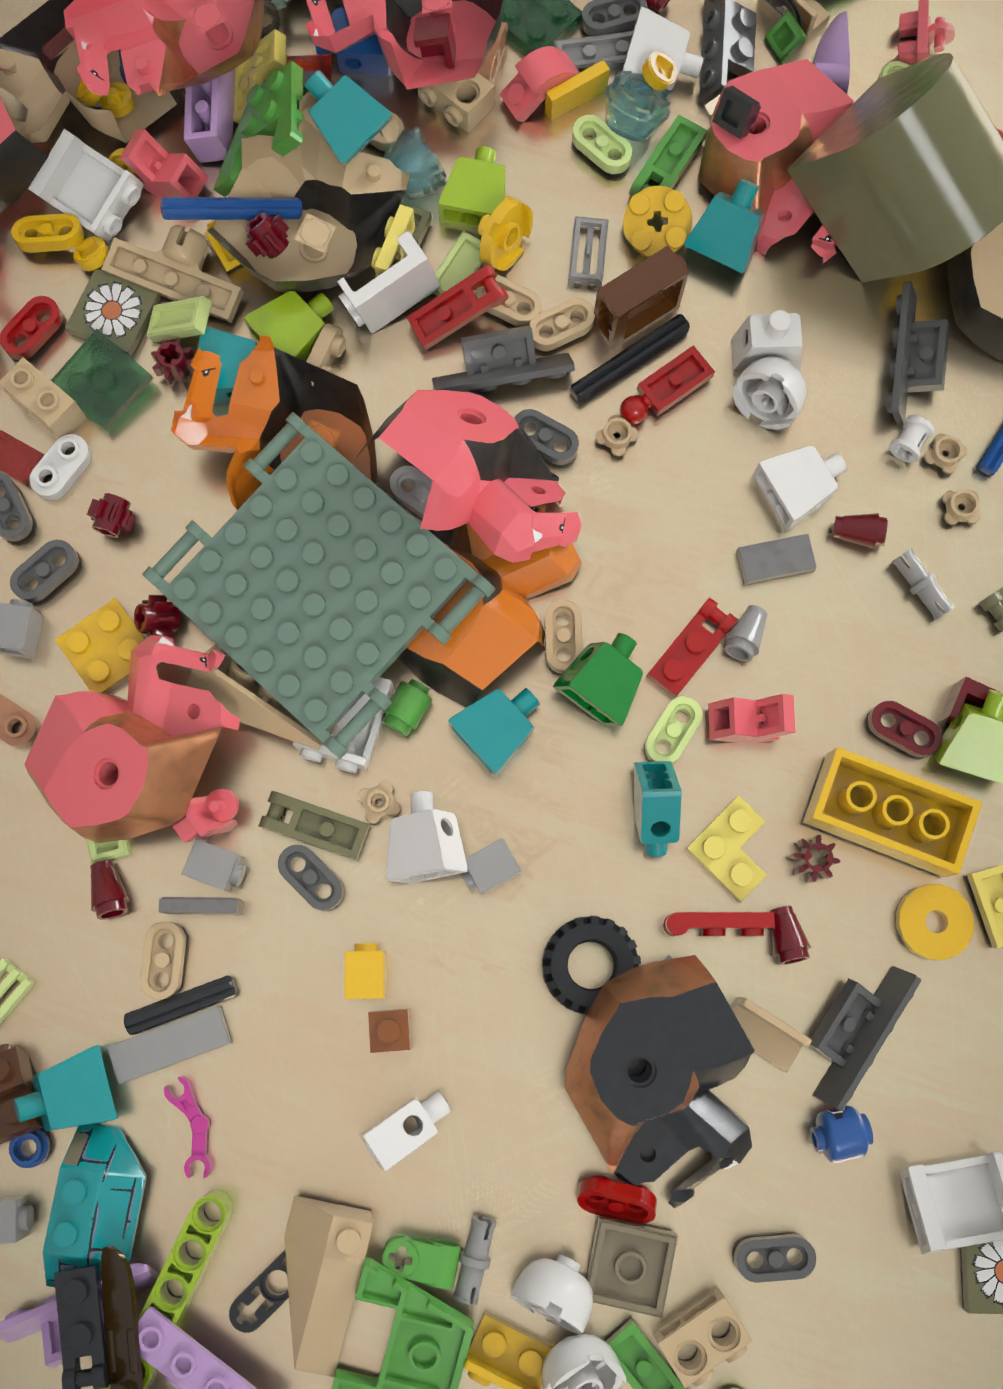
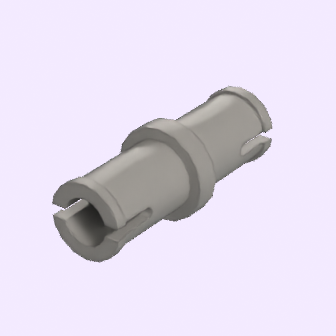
M911 548L902 554L911 567H909L902 556L896 558L892 563L896 565L912 587L909 589L912 595L917 594L936 620L944 614L936 601L945 613L953 609L955 605L950 602L935 582L938 579L934 573L930 574Z
M472 1215L465 1250L460 1252L459 1262L462 1264L456 1290L453 1294L454 1300L469 1305V1303L472 1305L478 1304L484 1270L489 1269L491 1262L488 1253L497 1223L495 1220L485 1216H480L479 1219V1216Z

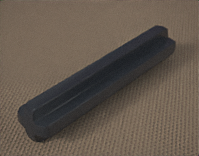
M227 975L128 1012L124 1015V1026L129 1035H135L223 1002L237 995L235 982L231 976Z

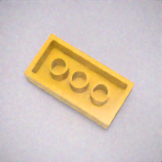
M836 747L826 754L803 823L939 876L949 877L960 874L983 802Z

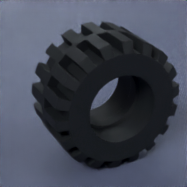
M599 916L579 917L565 923L555 931L544 949L542 958L543 978L549 992L567 1009L587 1015L602 986L595 989H587L573 981L568 971V959L571 952L578 945L585 942H595L604 946L613 959V972L608 980L610 981L632 968L639 967V964H641V957L637 954V945L634 939L631 940L627 934L628 931L623 926L619 927L615 924V921L608 918L604 919Z

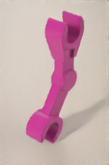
M179 1076L177 1078L184 1086L183 1095L181 1097L175 1096L170 1085L164 1086V1095L169 1102L185 1114L190 1122L192 1151L191 1157L185 1162L184 1172L187 1178L192 1177L193 1162L200 1160L204 1163L203 1178H206L210 1175L213 1168L212 1160L207 1155V1133L210 1120L197 1105L191 1081L187 1077Z

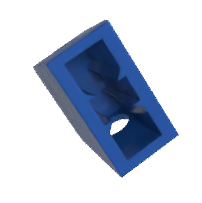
M345 7L335 9L332 12L335 33L350 26ZM376 34L336 53L339 72L343 74L393 76V72L385 61ZM315 45L317 55L334 53Z

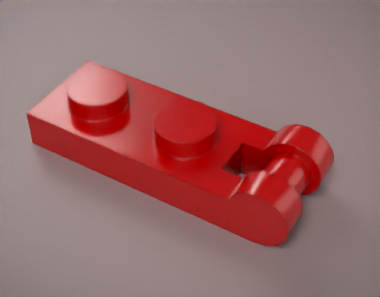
M491 265L477 270L407 316L423 348L429 349L489 309L503 304L509 298L504 287H499L496 282L497 274ZM483 286L486 294L478 299L474 291Z
M711 597L706 600L646 676L674 699L739 620L733 614L729 613L727 615L717 607L718 603ZM707 618L718 626L713 634L702 626Z
M676 912L664 918L662 928L665 934L672 937L683 935L688 929H702L704 937L726 936V929H740L741 937L764 936V929L775 928L774 912Z

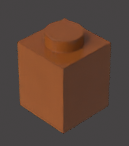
M410 1008L368 1012L370 1053L402 1051L413 1048Z

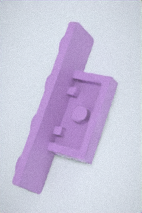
M136 1263L130 1265L135 1293L155 1285L159 1276L158 1272L147 1264ZM56 1295L47 1298L44 1301V1305L34 1309L11 1312L6 1315L4 1321L0 1322V1339L7 1343L41 1331L45 1365L52 1369L63 1365Z
M149 1307L138 1321L141 1358L162 1373L172 1386L178 1389H257L154 1307Z

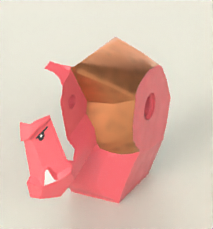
M74 0L64 10L65 27L77 43L80 58L77 70L83 83L94 94L108 95L110 82L107 54L121 49L127 86L135 90L137 95L156 91L159 96H162L172 90L205 84L233 71L252 57L260 41L265 0Z
M808 59L753 71L728 81L724 88L733 85L760 102L761 109L758 117L751 125L748 135L741 139L712 122L722 97L723 89L712 113L700 164V182L714 195L724 192L732 196L740 179L748 180L759 186L752 206L765 212L756 251L766 255L767 250L774 243L784 237L795 235L814 212L787 169L854 103L853 99ZM822 225L813 237L811 247L823 258L824 263L837 253L835 250L837 245L824 225Z
M149 635L131 650L128 700L96 691H78L65 695H55L24 765L43 798L62 822L83 838L96 843L127 840L165 828L184 817L221 729L226 727L238 730L240 718L231 714L214 698L210 691L160 680L156 665L166 662L210 672L214 668L217 669L227 655L217 650H212L207 654L176 647L173 643V638Z

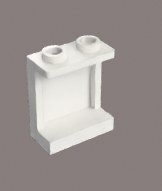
M64 129L49 153V157L28 189L61 212L76 216L83 227L109 243L112 237L121 230L124 217L129 209L138 202L141 190L145 184L133 174L122 169Z
M409 231L396 238L406 256L401 261L355 292L351 290L344 278L337 281L344 291L339 295V298L357 325L361 327L363 324H366L372 334L441 287L428 258Z
M379 677L373 685L390 700L394 690L392 680ZM366 693L337 723L338 728L333 734L334 737L369 701L370 697ZM381 709L346 747L348 752L341 759L335 756L325 745L319 750H315L296 742L292 744L297 750H300L299 756L307 760L320 763L323 757L336 761L334 767L349 773L356 774L358 768L367 771L385 713Z
M1001 1151L940 1164L911 1166L899 1172L922 1255L1003 1240V1156Z

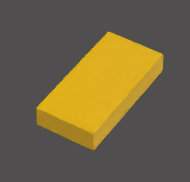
M600 61L547 90L545 114L550 121L559 118L607 91L610 68L605 61Z

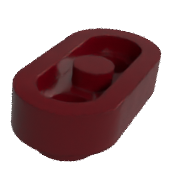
M881 702L869 713L868 725L875 736L914 757L929 756L941 746L942 733L938 725L898 702ZM882 716H887L891 719V727H885L881 723ZM916 733L924 737L923 745H918L915 742L914 735Z

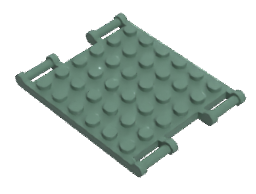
M292 412L285 419L287 424L254 459L249 458L243 464V467L261 483V486L213 537L191 520L185 527L187 531L153 568L149 566L142 575L315 735L335 756L341 759L348 752L346 747L381 709L385 711L393 703L373 685L423 629L445 646L452 638L450 633L484 596L488 598L496 589L428 529H420V522L312 430L298 415ZM297 434L302 436L304 439L271 475L264 471ZM200 541L204 547L170 583L167 582L164 577ZM468 581L473 587L439 624L432 620ZM366 693L370 697L369 701L334 737L330 731Z

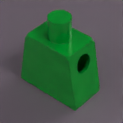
M618 633L611 645L606 642L590 643L557 679L553 688L602 725L623 726L643 676L642 669L629 660L637 645L636 641L626 634Z

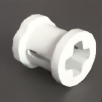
M909 415L903 423L904 429L899 437L893 439L889 444V450L898 459L908 463H915L921 455L919 450L926 439H930L933 435L935 428L930 421L923 417Z

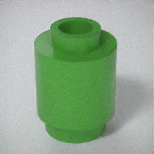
M411 679L409 683L401 681L390 699L393 703L385 711L383 710L385 716L381 722L394 731L407 736L410 730L417 728L433 701L428 696L430 689L414 679Z

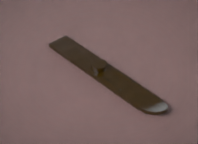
M109 1245L102 1249L101 1281L110 1389H143L135 1286L132 1270L125 1255L115 1246Z

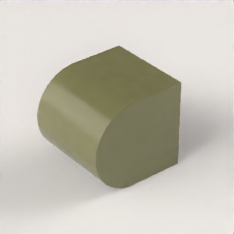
M951 53L933 56L879 78L787 169L862 283L921 272L937 266L968 249L1003 222V138Z

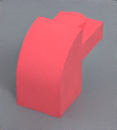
M553 46L542 47L529 53L515 65L518 74L499 95L515 119L524 123L546 99L547 90L580 72L565 51Z
M145 129L135 130L120 156L139 176L138 179L145 184L143 188L159 198L198 197L208 179V176L186 153H168Z
M780 694L759 700L732 697L708 703L710 740L764 742L779 740V736L796 733L794 695Z

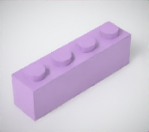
M235 69L205 84L185 88L184 141L200 163L225 160L233 140Z

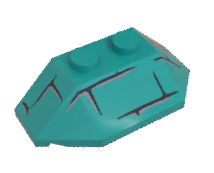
M104 1124L79 1126L74 1134L60 1166L43 1247L46 1286L55 1287L54 1273L62 1269L99 1263L101 1275L102 1249L109 1245L115 1246L125 1255L127 1261L131 1259L147 1175L125 1139L126 1136L121 1127Z

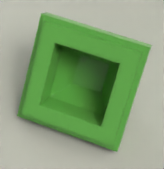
M787 11L764 36L781 63H784L807 38L790 11Z

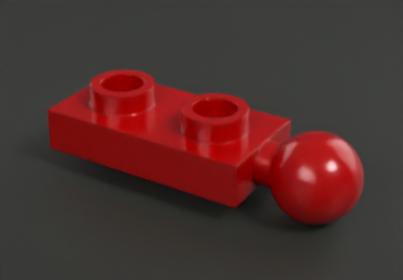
M693 345L638 383L636 390L641 397L629 396L625 398L620 405V415L630 424H638L646 418L648 408L651 407L655 414L659 416L713 378L715 371Z

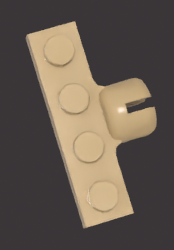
M174 225L170 228L163 248L159 252H151L114 237L102 266V271L157 292L160 296L173 301L204 296L212 301L209 315L232 324L244 290L239 286L202 271V266L210 249V243L201 233L193 229L186 232V226Z

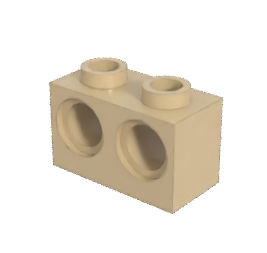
M477 73L475 78L417 88L418 95L424 104L429 107H435L444 114L446 120L451 125L461 127L468 134L495 106V85L479 73Z
M23 357L0 380V386L8 396L57 439L64 435L72 434L87 419L75 400Z
M719 1288L653 1333L658 1346L684 1388L691 1384L699 1386L706 1382L714 1373L712 1369L725 1360L730 1363L740 1358L747 1351L746 1345L752 1342L751 1337ZM721 1320L730 1322V1331L725 1337L715 1338L712 1336L711 1332L715 1323ZM686 1344L696 1345L697 1354L692 1360L681 1361L678 1359V1352L682 1346Z

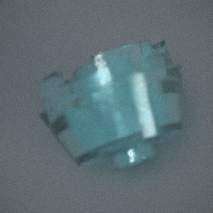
M632 71L619 72L615 75L613 83L609 84L606 88L605 122L614 133L632 141H645L653 135L670 115L669 106L671 102L667 100L669 91L668 89L663 91L656 90L647 82L631 78Z
M418 126L408 132L403 130L397 137V141H394L384 154L385 159H389L398 169L405 173L410 172V179L405 192L409 200L438 195V190L447 183V175L436 153H433L427 142H423L426 136Z

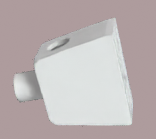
M641 7L618 83L652 88L643 77L642 64L652 53L662 52L668 55L676 66V80L665 89L672 90L679 73L698 78L704 57L686 52L690 32L687 29L647 8Z
M777 310L772 314L749 315L731 339L733 372H743L753 361L768 356L780 357L790 361L800 370L802 357L800 314Z
M807 446L759 462L753 477L784 529L788 532L833 497L838 490V484L834 478L846 472L847 467L839 453H834L822 459L814 446Z
M419 791L411 793V814L395 817L390 822L387 881L413 884L468 872L458 822L454 813L434 809L432 792Z
M439 1091L422 1103L417 1098H412L359 1136L379 1168L387 1171L435 1136L438 1131L434 1123L450 1113L451 1109ZM410 1117H413L417 1122V1129L408 1135L403 1128V1123Z

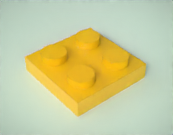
M115 597L54 640L88 689L108 694L129 679L131 650L146 638L136 629L134 621Z

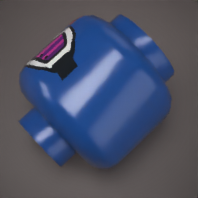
M845 1106L843 1111L830 1109L819 1112L816 1118V1127L810 1129L814 1149L816 1152L822 1151L828 1161L832 1163L862 1158L867 1154L869 1145L873 1144V1132L869 1119L864 1113L860 1114L853 1106Z

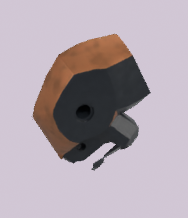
M696 955L651 962L632 968L606 982L584 1019L567 1065L564 1088L609 1166V1170L621 1181L636 1186L644 1182L656 1181L681 1157L694 1148L700 1147L712 1153V1160L671 1191V1200L668 1203L673 1208H678L694 1196V1188L720 1169H728L740 1164L752 1148L750 1129L747 1122L709 1089L735 1079L745 1068L755 1050L717 982Z

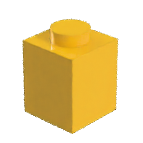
M377 943L354 944V951H345L344 999L386 998V951H377Z

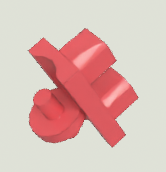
M918 0L917 11L903 13L899 16L900 38L917 36V40L899 42V61L909 65L916 64L930 58V46L934 47L935 52H942L945 49V45L954 40L955 28L951 23L945 22L944 17H937L935 23L931 24L929 0Z
M226 788L216 789L205 797L192 798L184 817L173 823L172 827L184 843L191 842L197 836L201 839H206L214 834L230 832L239 825L233 819L239 809L238 798L231 790Z

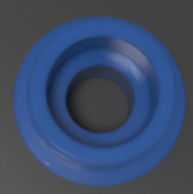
M42 1129L12 1139L9 1144V1154L12 1161L22 1168H33L40 1165L47 1158L50 1151L49 1138ZM28 1140H33L36 1143L34 1154H29L25 1149V1144Z

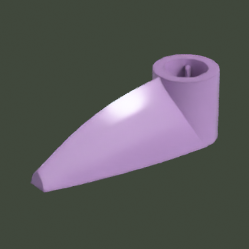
M847 11L838 14L827 27L820 39L814 59V65L846 94L850 79Z

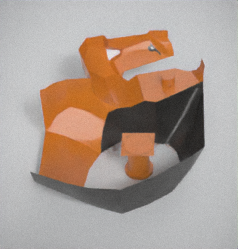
M259 335L258 345L246 359L240 362L228 414L216 417L212 409L221 369L220 356L209 351H201L199 347L190 364L194 372L184 409L174 411L171 431L193 450L234 453L227 469L226 487L230 494V502L237 510L261 486V483L243 467V464L249 458L254 459L287 424L285 419L292 412L298 415L312 430L376 484L378 475L375 441L370 442L360 453L373 436L365 400L357 384L274 347L271 337ZM297 434L264 471L271 475L304 438Z
M541 504L530 508L536 513H544L547 506ZM469 523L451 530L435 531L429 529L433 535L472 569L489 581L496 590L488 598L484 596L450 633L452 638L445 646L423 629L400 654V660L420 681L436 692L465 707L475 703L482 690L537 641L544 647L545 632L541 619L526 600L573 580L582 564L573 543L567 547L557 545L532 552L530 560L512 563L494 555ZM467 581L432 620L439 624L473 586Z

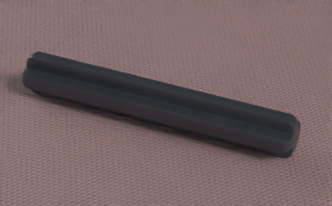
M676 315L573 383L570 389L572 396L577 402H584L688 333L690 328L689 322L684 315Z

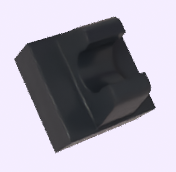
M733 85L724 88L712 122L739 139L746 137L751 125L758 117L761 109L760 102Z

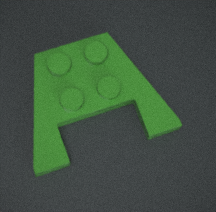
M292 60L280 70H273L267 80L260 85L255 84L249 91L246 99L247 105L213 188L214 191L223 197L230 194L242 170V138H250L256 135L274 136L271 149L282 157L302 144L303 133L297 130V123L300 125L303 122V112L297 109V100L301 101L303 99V68Z
M365 1257L355 1300L396 1309L378 1377L337 1368L331 1389H458L464 1369L463 1365L466 1361L474 1332V1320L375 1260Z

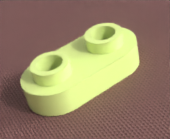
M584 115L576 120L573 126L572 141L579 151L602 170L610 174L622 173L629 167L632 147L622 135L595 115ZM585 136H591V137H593L594 139H592V140H587V139H585L584 137H585ZM610 157H617L619 160H612Z
M681 696L673 699L668 704L645 742V753L651 762L671 761L673 764L681 756L702 721V709L697 701L690 697ZM679 711L685 712L688 715V722H678L676 713ZM657 743H667L669 752L667 754L658 752Z

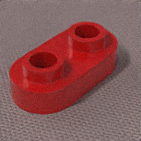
M47 296L34 297L2 329L0 344L10 357L16 360H20L22 357L25 359L32 357L57 331L63 321V314L57 303ZM50 315L47 321L41 322L44 316ZM26 340L23 346L17 347L19 342Z
M593 1175L580 1182L577 1203L583 1210L592 1214L636 1224H646L655 1219L657 1198L645 1186L629 1185L609 1180L602 1175Z

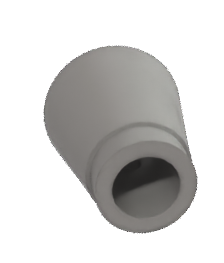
M749 605L725 637V651L732 658L748 662L752 660L753 656L759 654L768 616L763 608Z

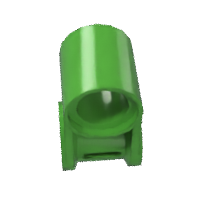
M396 1234L391 1236L385 1243L382 1263L383 1266L406 1280L420 1282L435 1288L453 1289L461 1245L444 1239ZM399 1246L406 1247V1255L411 1257L404 1258L402 1265L396 1264L395 1256L390 1254L397 1253Z

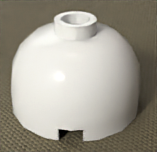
M768 356L753 361L740 374L733 387L732 395L735 405L748 420L750 413L763 420L758 426L765 429L779 430L789 427L801 413L807 396V386L800 370L790 361L780 357Z
M559 1255L557 1261L542 1258L531 1262L519 1275L510 1295V1298L532 1313L535 1310L547 1318L546 1321L575 1334H583L593 1307V1293L590 1284L578 1273L581 1265L564 1255Z
M578 1334L566 1337L549 1351L544 1360L542 1369L543 1389H620L622 1382L626 1384V1375L615 1352L609 1344L595 1335Z

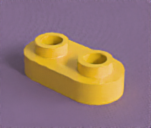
M68 213L26 216L16 221L11 229L12 237L18 248L28 253L70 250L77 247L84 239V230L78 218Z

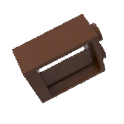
M667 245L597 289L593 325L611 349L680 307L689 275L685 260L679 254L675 255Z

